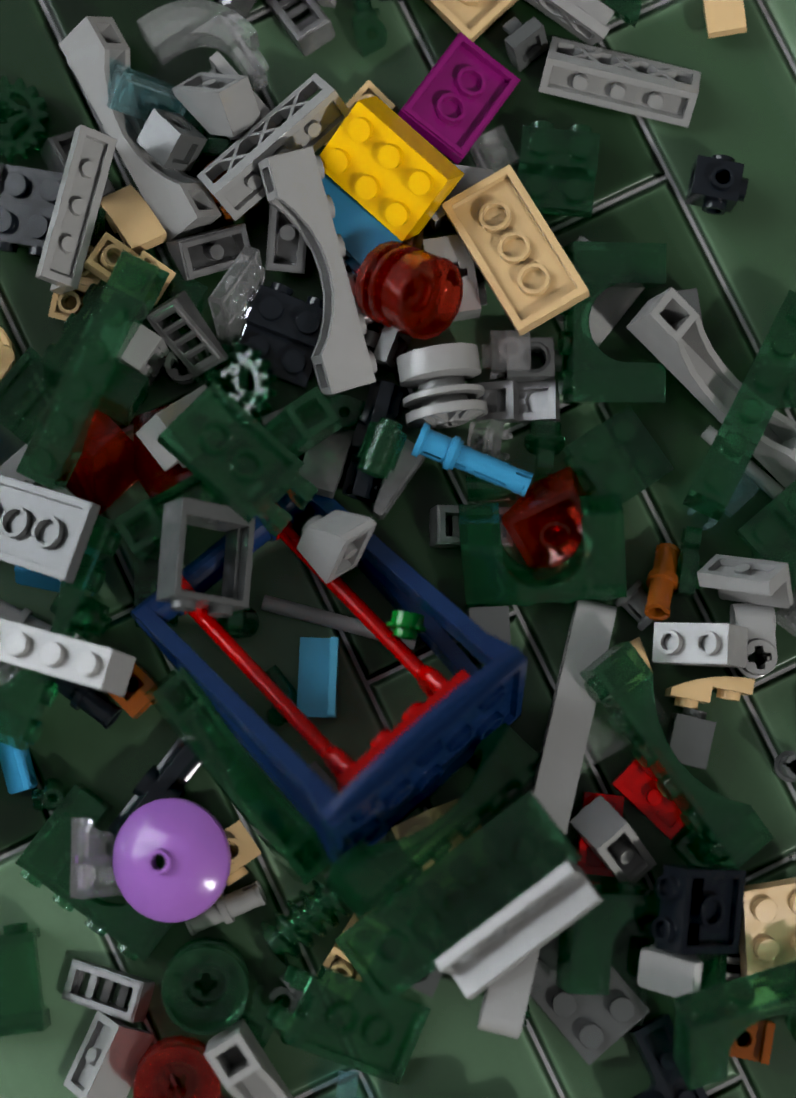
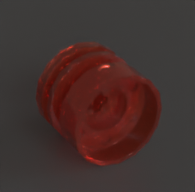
M391 240L379 244L369 252L359 267L355 282L356 301L361 312L369 319L384 326L392 327L410 337L427 340L439 336L453 322L459 312L463 298V280L458 267L449 259L423 251L404 242Z
M175 1035L164 1037L149 1046L138 1063L133 1085L134 1098H220V1079L204 1056L206 1045L197 1038ZM173 1073L179 1077L184 1073L186 1075L185 1087L182 1088L178 1084L170 1087V1074Z

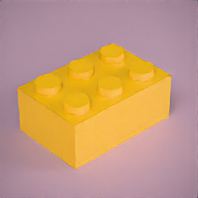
M377 96L357 101L319 155L324 165L325 174L402 242L421 232L464 175L460 169Z

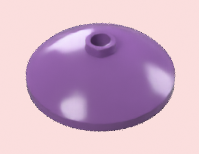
M182 798L158 799L148 802L135 810L122 825L113 849V871L121 894L137 912L159 922L174 923L186 921L207 911L222 894L230 873V846L219 821L203 806ZM159 854L165 858L163 869H160L156 864V858Z

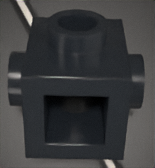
M698 155L692 166L685 204L702 207V211L713 215H722L725 212L731 213L738 201L743 202L746 195L748 178L742 177L745 164L737 163L734 158L727 155H713L712 157Z

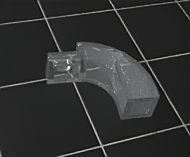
M179 0L162 5L137 20L141 35L162 65H165L189 49L210 47L222 51L233 60L243 76H248L255 93L268 86L266 71L269 69V66L261 52L257 49L260 47L257 31L243 16L229 7L208 0Z

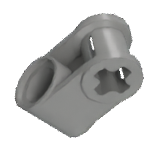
M751 603L731 604L730 624L748 627L747 667L737 668V670L746 678H761L774 670L778 661L775 609L771 606ZM755 650L758 657H764L765 663L758 666V669L755 662L748 661V656L752 655Z

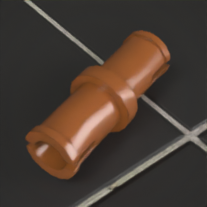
M660 543L656 546L653 569L648 573L646 579L649 591L644 613L648 618L657 621L669 618L672 595L677 590L679 584L676 571L680 549L671 543Z

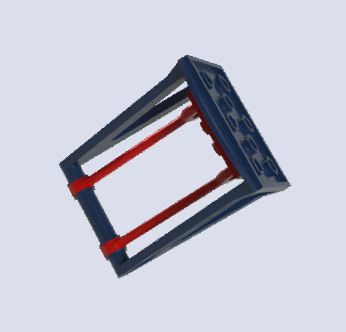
M296 477L277 494H269L254 506L253 509H250V511L256 512L253 553L266 542H274L281 539L417 679L420 688L429 698L423 704L418 701L411 705L403 714V721L392 731L389 728L381 731L370 744L372 748L361 758L354 762L343 750L333 746L214 617L208 616L206 609L196 608V611L193 612L172 610L171 603L156 601V590L133 608L130 614L140 628L315 830L332 865L342 874L389 833L392 827L398 825L521 716L527 658L517 646H512L481 629L372 533L357 566L396 611L413 612L425 616L423 627L426 628V632L418 633V635L454 677L448 681L438 670L425 665L400 638L393 637V631L340 577L326 584L298 551L297 546L301 537L292 529V526L295 524L294 520L306 510L313 516L321 515L322 517L336 509L348 511L335 499L294 488ZM226 535L183 568L181 589L205 593L223 578ZM188 613L324 759L327 767L337 779L339 796L167 625L170 620L176 615L182 617ZM442 627L485 666L479 670Z

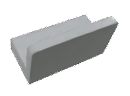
M716 554L697 572L699 586L718 589L719 598L722 600L785 609L790 608L794 603L789 566L785 562Z
M97 1011L63 1085L78 1098H127L154 1040V1035L149 1031L127 1026L118 1018Z

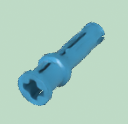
M424 422L412 450V456L422 455L441 463L442 469L447 471L448 469L453 470L454 467L510 490L521 497L525 496L534 473L519 469L507 462L464 445V441L461 440L462 437L456 435L451 438L430 429V424Z

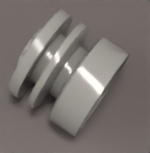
M462 342L432 345L403 353L396 358L400 386L419 389V391L403 398L404 408L415 409L405 414L407 427L422 428L424 422L430 424V429H445L460 426L468 421L487 415V402L474 400L484 395V386L465 383V381L481 374L477 345Z

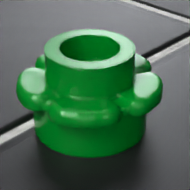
M392 611L391 622H386V626L393 629V637L400 639L417 640L418 633L426 632V628L423 627L425 616L418 613Z

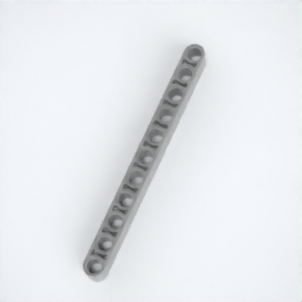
M577 597L504 908L559 867L616 618V606ZM540 949L485 989L478 1019V1030L519 1039Z

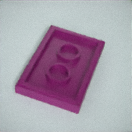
M459 32L397 115L430 144L459 165L518 85L520 79L463 33Z

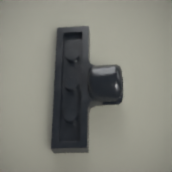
M663 1013L629 1031L651 1080L647 1090L632 1098H708L669 1014Z

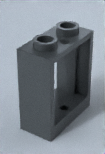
M186 497L165 503L156 601L171 603V609L175 611L193 612L196 611V608L208 609V616L217 618H230L233 616V612L249 608L256 512ZM186 525L226 532L221 596L181 589Z

